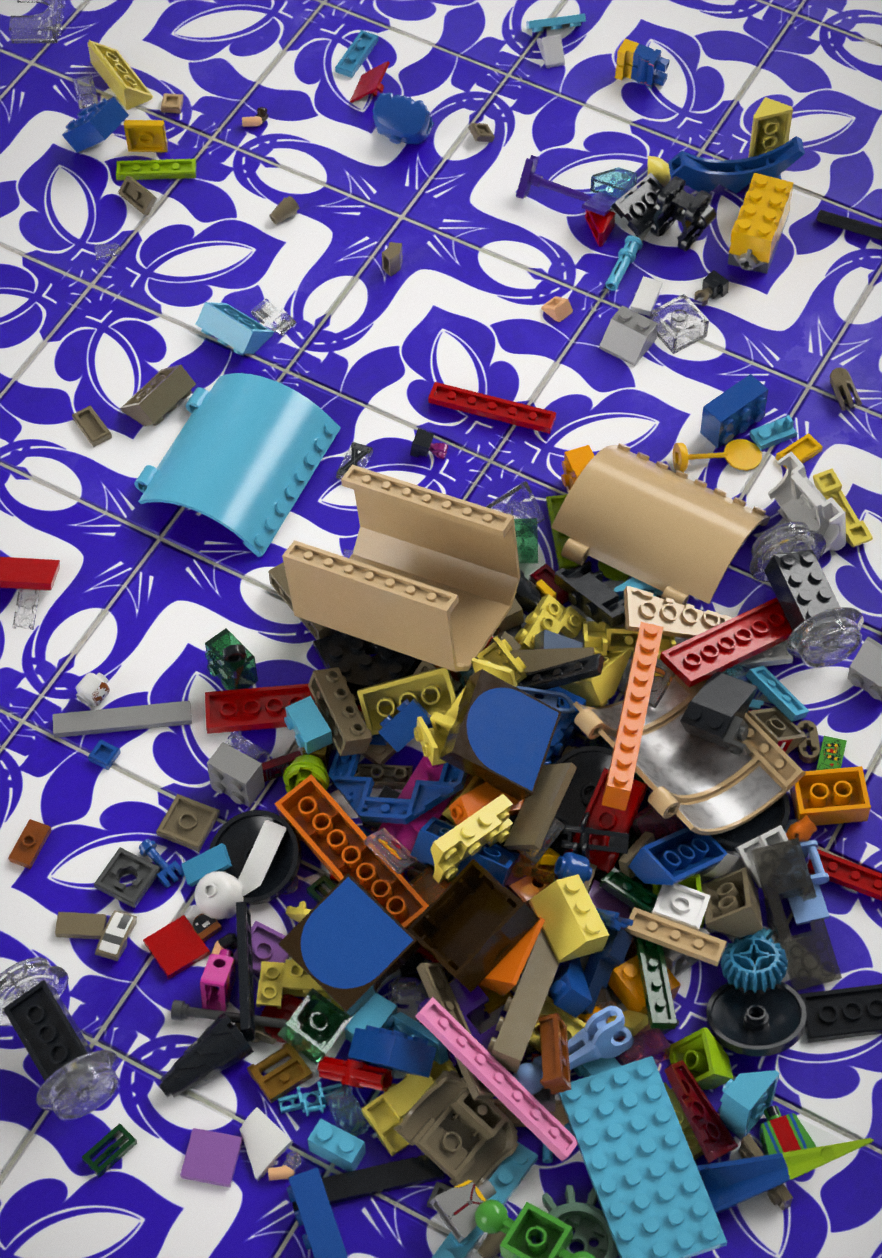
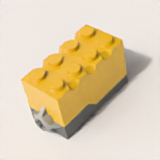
M758 173L753 174L749 190L745 195L744 203L740 208L737 221H735L731 232L728 264L741 267L744 270L768 273L789 217L794 182Z

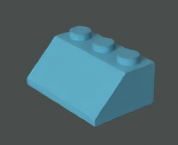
M205 302L195 324L202 328L201 332L209 336H215L218 338L217 341L219 343L233 347L235 353L243 356L245 354H254L274 333V331L227 303Z
M773 1070L741 1073L735 1080L730 1079L722 1089L724 1094L720 1100L722 1104L718 1111L720 1112L719 1117L728 1130L741 1139L751 1131L764 1115L763 1111L773 1103L780 1075L779 1072Z

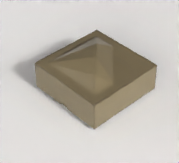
M471 123L468 128L475 141L493 142L495 138L488 124Z

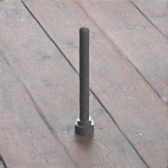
M174 1000L172 1003V1020L182 1021L183 1018L187 1019L188 1017L216 1020L218 1016L225 1013L231 1022L240 1023V1013L190 1007L189 1004H185V1001ZM255 1015V1025L280 1029H286L289 1026V1022L286 1019Z

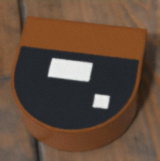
M204 914L198 915L193 921V929L203 942L222 930V926L216 919Z

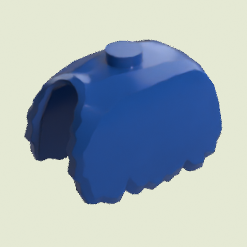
M389 92L381 93L377 101L374 102L372 111L377 132L389 138L390 142L394 144H401V142L420 144L429 136L434 122L432 117H430L427 105L422 100L415 101L411 97L408 98L405 95L401 96L399 94L393 96V93Z

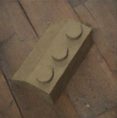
M182 365L161 369L120 410L143 426H156L164 420L163 416L167 412L173 411L178 406L177 402L180 399H185L192 393L191 389L196 383Z
M746 867L702 884L703 893L711 895L705 911V924L707 928L739 938L753 935L763 929L758 888Z

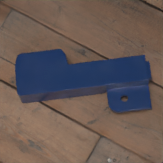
M606 927L609 937L603 951L590 954L584 975L593 1002L580 1015L592 1014L600 990L606 989L613 968L622 965L633 936L622 928L618 932Z

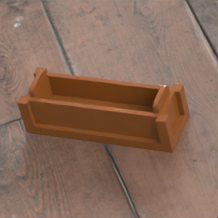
M558 1013L539 1017L540 1025L537 1026V1030L541 1038L543 1078L540 1079V1083L545 1089L549 1088L552 1095L571 1090L567 1025Z

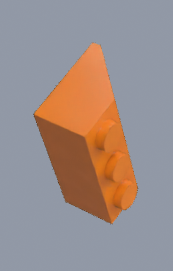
M538 917L537 923L480 982V985L502 996H505L516 986L545 919Z

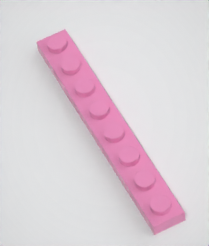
M432 997L415 1017L562 1162L568 1158L578 1145L577 1139Z

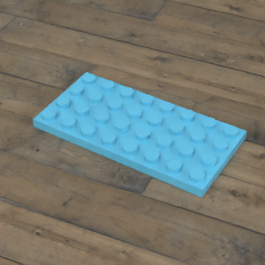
M653 1056L571 1082V1090L558 1093L574 1137L578 1141L580 1153L620 1258H690L727 1245V1240Z

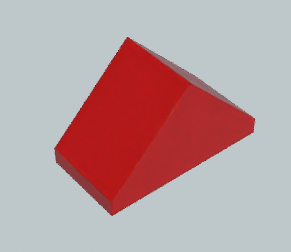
M585 209V219L598 246H603L615 227L616 213L610 211L605 216Z

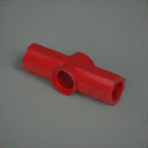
M324 1056L319 1061L317 1069L319 1077L342 1082L341 1084L362 1089L367 1087L387 1092L393 1081L391 1070L369 1066L368 1063L351 1059L346 1061Z

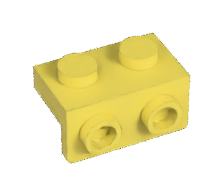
M496 636L493 638L495 642L480 652L477 657L480 660H487L493 664L513 670L518 684L527 677L524 671L526 665L519 656L516 658L512 656L510 652L513 649L505 639L501 641Z

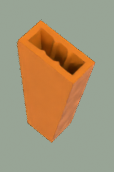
M484 782L460 796L449 806L451 817L457 826L502 794L513 803L509 811L510 815H518L525 799L519 801L492 787L488 782Z

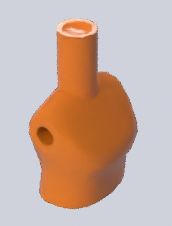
M806 814L801 820L788 827L786 835L790 842L808 841L811 835L818 829Z

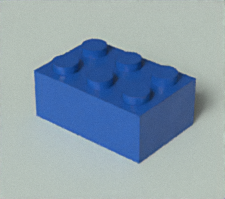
M115 97L108 100L104 98L97 104L93 103L88 109L86 107L77 114L78 118L76 120L73 119L65 126L67 130L62 136L78 153L106 140L129 114Z
M752 374L748 375L703 406L700 433L717 449L723 444H728L733 437L739 433H744L750 425L764 418L768 388Z
M366 1025V1029L355 1028L348 1057L386 1069L429 1078L437 1048L427 1045L428 1040L423 1038L411 1037L406 1033L396 1030L392 1031Z

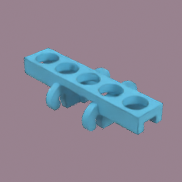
M319 1081L317 1082L319 1090L301 1094L300 1086L296 1087L298 1094L278 1098L281 1114L302 1109V1112L306 1113L307 1117L309 1112L321 1110L324 1113L323 1108H326L324 1103L345 1099L342 1084L339 1083L322 1088ZM335 1089L341 1092L340 1094L331 1095V1092ZM323 1092L327 1093L329 1096L324 1097ZM313 1095L316 1097V1101L309 1103L307 1097ZM299 1098L300 1103L295 1104V1100ZM285 1101H290L292 1103V1105L282 1106V1104Z

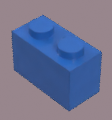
M415 698L410 702L408 699L403 701L397 707L399 712L394 717L388 715L380 723L382 728H380L379 733L397 753L415 737L414 728L417 726V717L422 716L426 726L431 723V715Z

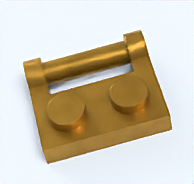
M290 1041L282 1045L283 1048L258 1064H251L247 1067L248 1073L258 1084L270 1103H273L313 1077L312 1071ZM287 1056L291 1058L290 1060L283 1063L282 1065L272 1070L268 1074L262 1076V1072L272 1067L279 1061L283 1060Z

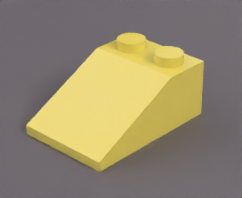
M630 649L609 651L607 656H603L604 663L601 675L559 687L586 699V706L603 707L608 703L607 700L615 694L632 652Z

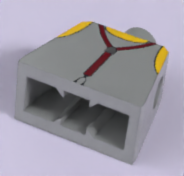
M470 1179L437 1195L430 1203L460 1243L477 1226L475 1221L477 1207L495 1195L496 1190L489 1181L484 1182L477 1188Z

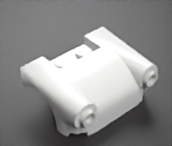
M791 451L777 461L779 466L784 465L787 469L782 480L767 492L771 500L775 498L781 508L778 512L813 552L818 550L819 556H822L828 550L837 551L842 549L846 544L845 511L832 497L827 500L807 478L805 466Z

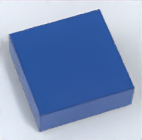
M100 739L89 754L88 759L90 762L109 770L121 751L119 748Z

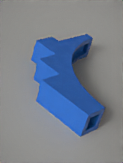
M795 136L784 145L754 157L737 160H713L681 151L668 164L672 178L677 176L685 180V185L697 192L704 190L710 193L720 184L737 194L751 182L754 173L781 179V173L805 154L802 139Z

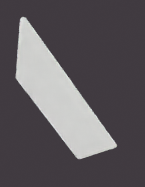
M265 820L238 879L243 887L242 896L261 886L287 829L286 827Z

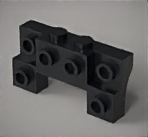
M590 561L585 562L582 566L571 569L562 568L554 572V583L568 593L569 602L584 612L587 617H590L596 623L604 621L612 628L625 621L624 599L619 601V595L602 583L603 572L601 570L595 573L591 571Z

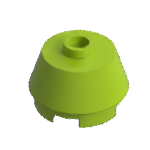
M310 754L300 755L295 758L283 774L287 793L311 774L327 790L330 780L324 762L317 756Z

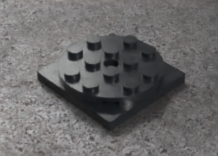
M340 631L313 641L314 649L325 669L339 667L342 675L347 680L350 692L355 697L357 706L360 705L357 694L359 689L413 675L422 662L420 659Z

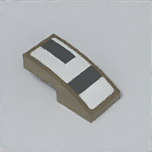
M114 910L101 935L95 955L118 961L127 947L129 935L137 924V916Z

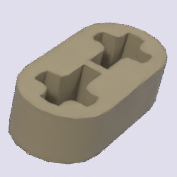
M804 720L799 722L797 727L802 732L803 729H807L810 732L809 738L798 744L797 750L801 761L811 764L818 760L820 754L818 731L812 721ZM809 745L810 751L813 752L812 755H808V752H806V747Z

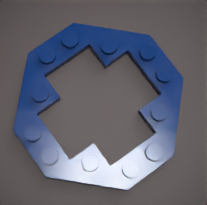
M432 723L427 725L428 729L433 728ZM376 734L372 736V741L369 745H387V741L381 734ZM336 750L328 776L363 822L408 824L463 789L468 773L449 763H444L439 781L416 780L411 799L370 797L374 786L372 777H355L362 753L340 756L338 750Z

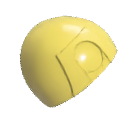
M648 156L647 175L652 173L661 185L665 187L671 180L669 164L659 157Z

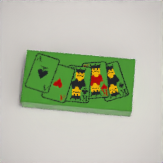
M824 736L816 770L841 768L847 740Z

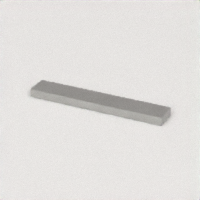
M190 701L53 714L54 738L189 725L192 724Z

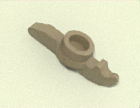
M235 1023L234 1026L241 1032L240 1023ZM255 1025L256 1039L250 1042L258 1043L263 1041L273 1045L276 1043V1039L264 1034L261 1026Z

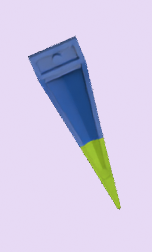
M866 1138L784 1153L697 1165V1168L717 1215L872 1143L874 1139Z

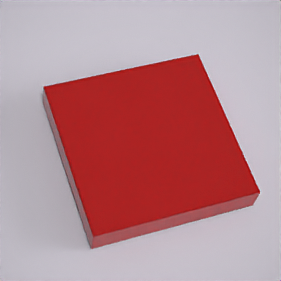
M185 915L143 939L145 946L168 979L210 955V950L194 931L193 926Z

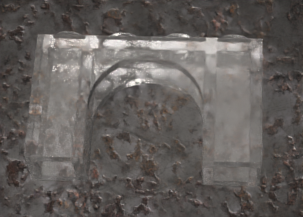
M17 0V3H42L49 7L37 15L11 16L9 24L11 42L57 43L58 35L62 34L60 22H63L62 8H65V0Z

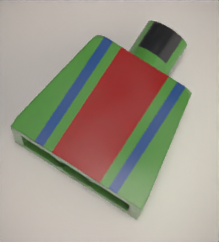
M776 1105L770 1106L763 1111L767 1122L761 1124L759 1136L764 1156L816 1147L796 1114L790 1113L782 1116Z

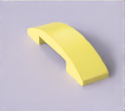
M833 468L813 475L815 487L827 500L832 497L845 511L846 541L852 547H856L873 540V536L863 520L859 521L841 491L843 485Z

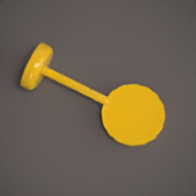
M745 439L730 441L726 445L724 452L688 454L686 445L679 442L675 443L673 447V465L675 471L685 472L689 460L725 458L732 467L748 471L759 466L762 460V453L757 445Z

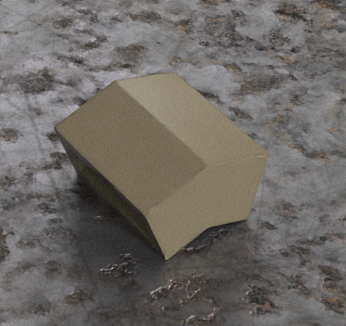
M389 242L388 248L382 252V270L389 276H393L400 271L403 262L402 243Z

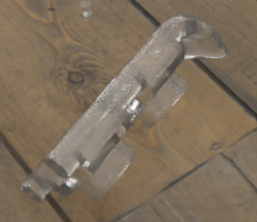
M19 589L12 628L21 627L22 629L30 628V630H34L40 590H35V595L22 594L23 589ZM20 607H24L23 614H19Z
M231 732L228 736L226 744L237 750H242L249 757L257 760L263 755L268 760L274 759L266 750L252 743L239 733Z

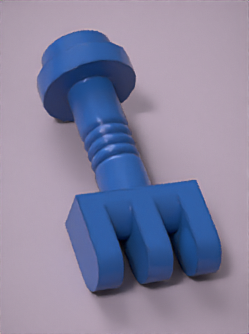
M146 839L139 845V853L143 857L149 856L160 867L161 872L157 874V879L167 889L171 884L166 878L169 877L173 883L177 882L178 877L174 872L176 871L183 877V868L176 860L168 865L155 850L157 847L155 841Z

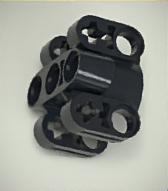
M675 176L661 190L657 197L656 203L660 208L654 215V222L650 233L657 237L663 236L676 220L680 221L683 226V232L677 237V245L679 249L686 252L702 234L703 230L716 218V211L709 205L712 197L711 194L701 190L696 196H693L683 190L686 181Z

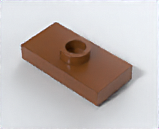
M29 819L8 857L9 862L31 869L52 831L51 826Z

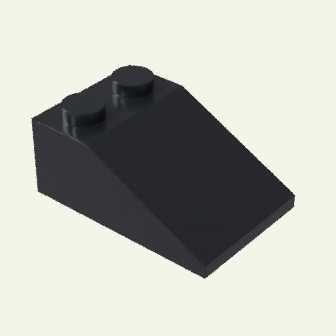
M716 672L690 701L680 722L686 732L728 748L723 742L725 734L734 716L744 717L758 687L724 673Z

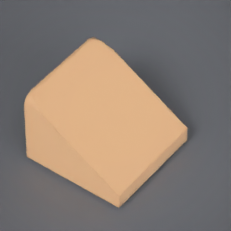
M557 296L541 307L546 314L557 322H561L573 312L569 299Z

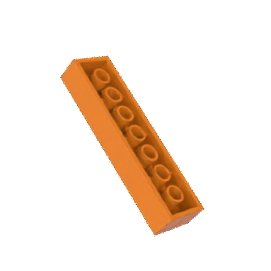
M312 774L275 803L280 816L291 825L300 839L338 882L347 874L352 876L405 929L429 906Z

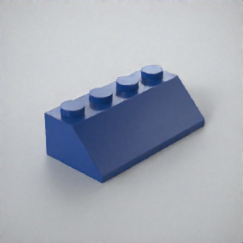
M432 817L419 830L411 856L415 857L420 863L434 865L430 850L433 842L456 826ZM486 843L475 855H469L460 862L457 868L459 872L456 876L474 859L505 887L520 854L497 844L490 847Z
M686 827L643 846L629 864V868L644 884L674 885L719 864L728 853L711 835L696 834Z

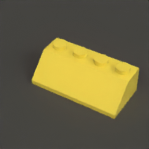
M443 667L369 686L357 691L367 728L370 729L372 736L380 734L379 730L382 728L380 723L388 715L394 717L399 712L397 707L406 699L410 702L415 698L431 716L434 712L445 715L457 699L450 670Z

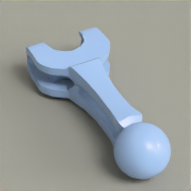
M608 1006L596 1012L588 1019L585 1027L568 1040L570 1070L587 1062L597 1060L600 1057L606 1059L614 1058L632 1047L633 1036L631 1031L624 1026L625 1018L620 1008ZM617 1016L614 1021L606 1023L609 1017ZM620 1036L626 1037L622 1042L614 1041ZM542 1055L534 1058L533 1063L526 1062L521 1064L517 1074H513V1077L532 1095L538 1093L543 1088V1085L540 1083V1079L543 1078Z

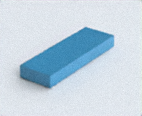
M361 30L335 66V72L353 78L379 41V37Z

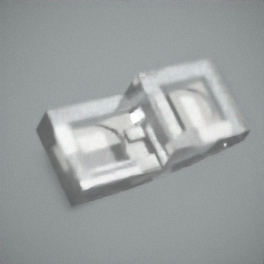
M267 298L251 311V314L259 322L280 336L296 324V321L283 308L278 310Z

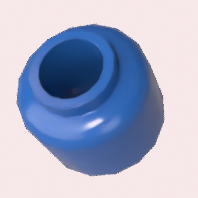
M567 852L563 856L558 857L554 873L557 875L558 880L579 874L584 884L592 876V867H590L587 857Z

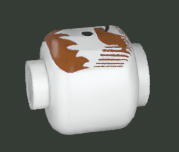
M87 673L76 686L77 698L88 707L91 705L98 706L110 692V688L107 685L109 680L101 673L97 675Z

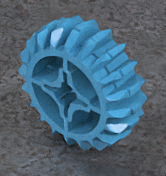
M753 934L750 938L746 936L742 937V940L735 938L733 943H728L722 955L721 967L724 978L728 980V984H734L736 989L742 987L744 992L753 990L756 993L757 990L765 992L767 987L774 989L776 984H781L787 973L788 960L785 949H781L780 943H774L773 938L766 940L763 935L757 938Z

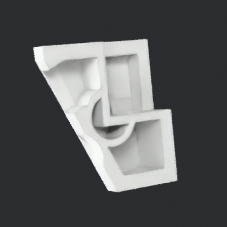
M780 825L735 849L756 885L761 888L766 884L773 871L777 869L780 861L787 855L792 845Z
M258 1107L253 1110L240 1128L254 1177L259 1181L268 1172V1168L275 1166L274 1161L293 1144L292 1140Z

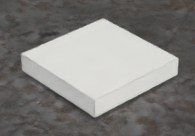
M678 883L662 885L652 914L699 931L711 895Z

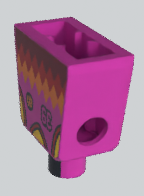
M222 949L219 955L211 954L209 956L200 980L202 1008L227 1011L236 977L234 953L232 951Z

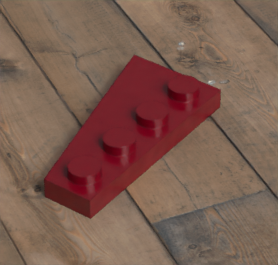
M678 1061L667 1067L664 1072L708 1164L737 1148L738 1144L684 1061Z

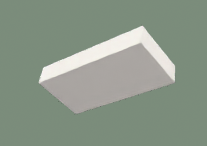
M643 276L631 304V310L650 316L662 289L663 281Z

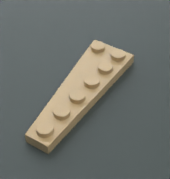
M627 586L624 589L626 630L638 632L641 622L663 627L662 635L690 639L733 618L710 610L706 612L694 608V605L678 604L674 602V599L667 597L665 599L653 596L654 593Z

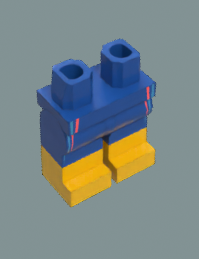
M624 39L617 52L615 78L623 80L624 77L633 79L639 84L646 85L648 88H652L654 83L664 86L668 77V73L665 72L668 69L670 60L661 57L662 50L656 49L654 51L650 47Z

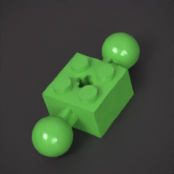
M486 1200L476 1209L475 1221L481 1231L488 1234H496L501 1231L506 1234L500 1244L501 1256L504 1258H595L591 1253L579 1251L574 1254L568 1252L566 1249L573 1239L572 1227L529 1202H526L515 1221L508 1217L506 1207L497 1200ZM538 1240H541V1243L539 1244L532 1243V1241L537 1242Z

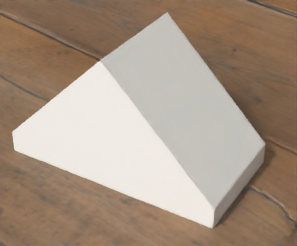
M561 34L537 39L546 68L565 65Z

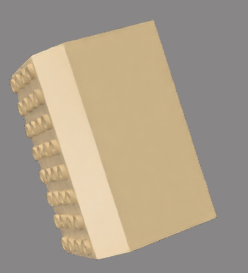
M352 465L341 479L342 486L354 490L360 523L357 540L350 558L296 540L291 543L282 555L294 616L455 672L469 671L472 666V658H478L477 655L482 652L512 608L520 580L514 516Z

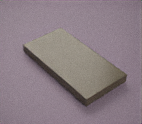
M573 763L543 765L534 794L525 798L511 828L510 836L505 841V848L508 850L541 848L577 767Z

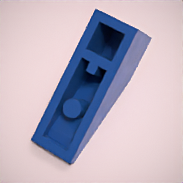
M575 958L565 961L558 968L550 991L554 1005L577 1018L593 1001L580 959Z

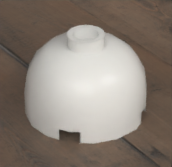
M223 871L208 873L199 880L195 888L194 898L196 906L204 915L216 920L231 918L236 914V903L243 902L244 900L242 884L236 877Z

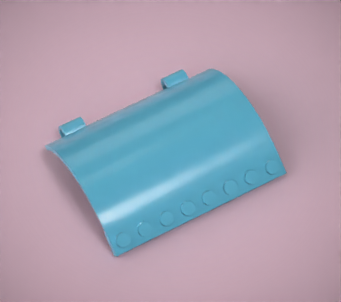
M226 374L219 376L210 392L201 387L195 389L185 405L186 409L192 413L158 467L146 465L134 485L143 493L138 501L140 504L164 502L197 511L228 528L244 541L243 544L257 557H260L266 552L341 427L315 403L288 386L253 374Z

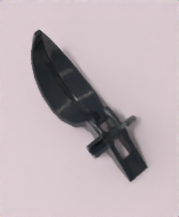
M589 812L584 814L580 826L568 825L566 820L555 816L552 822L553 829L551 825L546 835H549V842L542 848L553 849L561 856L564 854L565 849H570L575 854L587 857L588 860L591 850L628 854L630 834L588 827ZM518 815L509 816V819L513 822V824ZM574 833L580 834L579 843L573 842ZM590 835L610 837L609 847L589 844ZM505 841L502 843L497 842L495 844L504 847ZM511 850L516 853L530 856V853L526 852L525 850Z

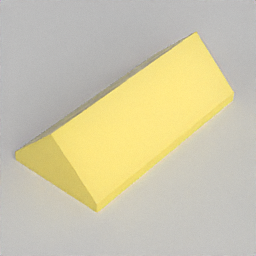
M89 40L88 49L91 64L126 110L153 98V95L117 49Z
M766 97L764 98L753 116L748 158L769 152L789 141L793 114L792 106Z

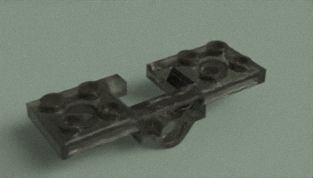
M799 838L753 849L751 854L765 896L763 901L766 907L767 924L769 929L773 930L776 943H780L781 949H785L788 960L787 971L792 988L795 991L840 980L842 976L824 918L810 922L812 931L791 936L781 900L801 895L804 902L817 897Z

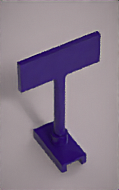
M531 155L530 159L526 158L515 196L524 199L529 195L531 185L536 187L542 186L575 199L586 201L582 205L583 209L602 216L609 213L613 209L611 206L619 199L600 191L594 196H589L583 192L544 179L543 176L535 173L539 157Z

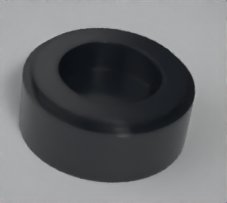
M239 644L230 645L222 651L224 660L229 663L240 662L247 656L245 646Z

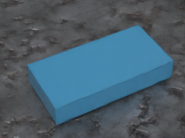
M222 843L181 864L187 884L191 887L198 884L199 880L208 873L224 871L232 867L226 846Z

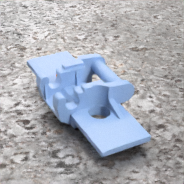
M797 819L789 820L787 828L784 831L785 834L787 833L788 827L791 824L797 822ZM816 840L804 842L791 841L792 848L772 873L778 892L785 893L796 926L828 919L829 913L819 885L828 882L830 878L828 873L824 871L817 850L819 847ZM808 853L815 874L809 875L807 870L804 871L801 863V858L808 857ZM800 888H806L810 894L806 897H801L796 891Z

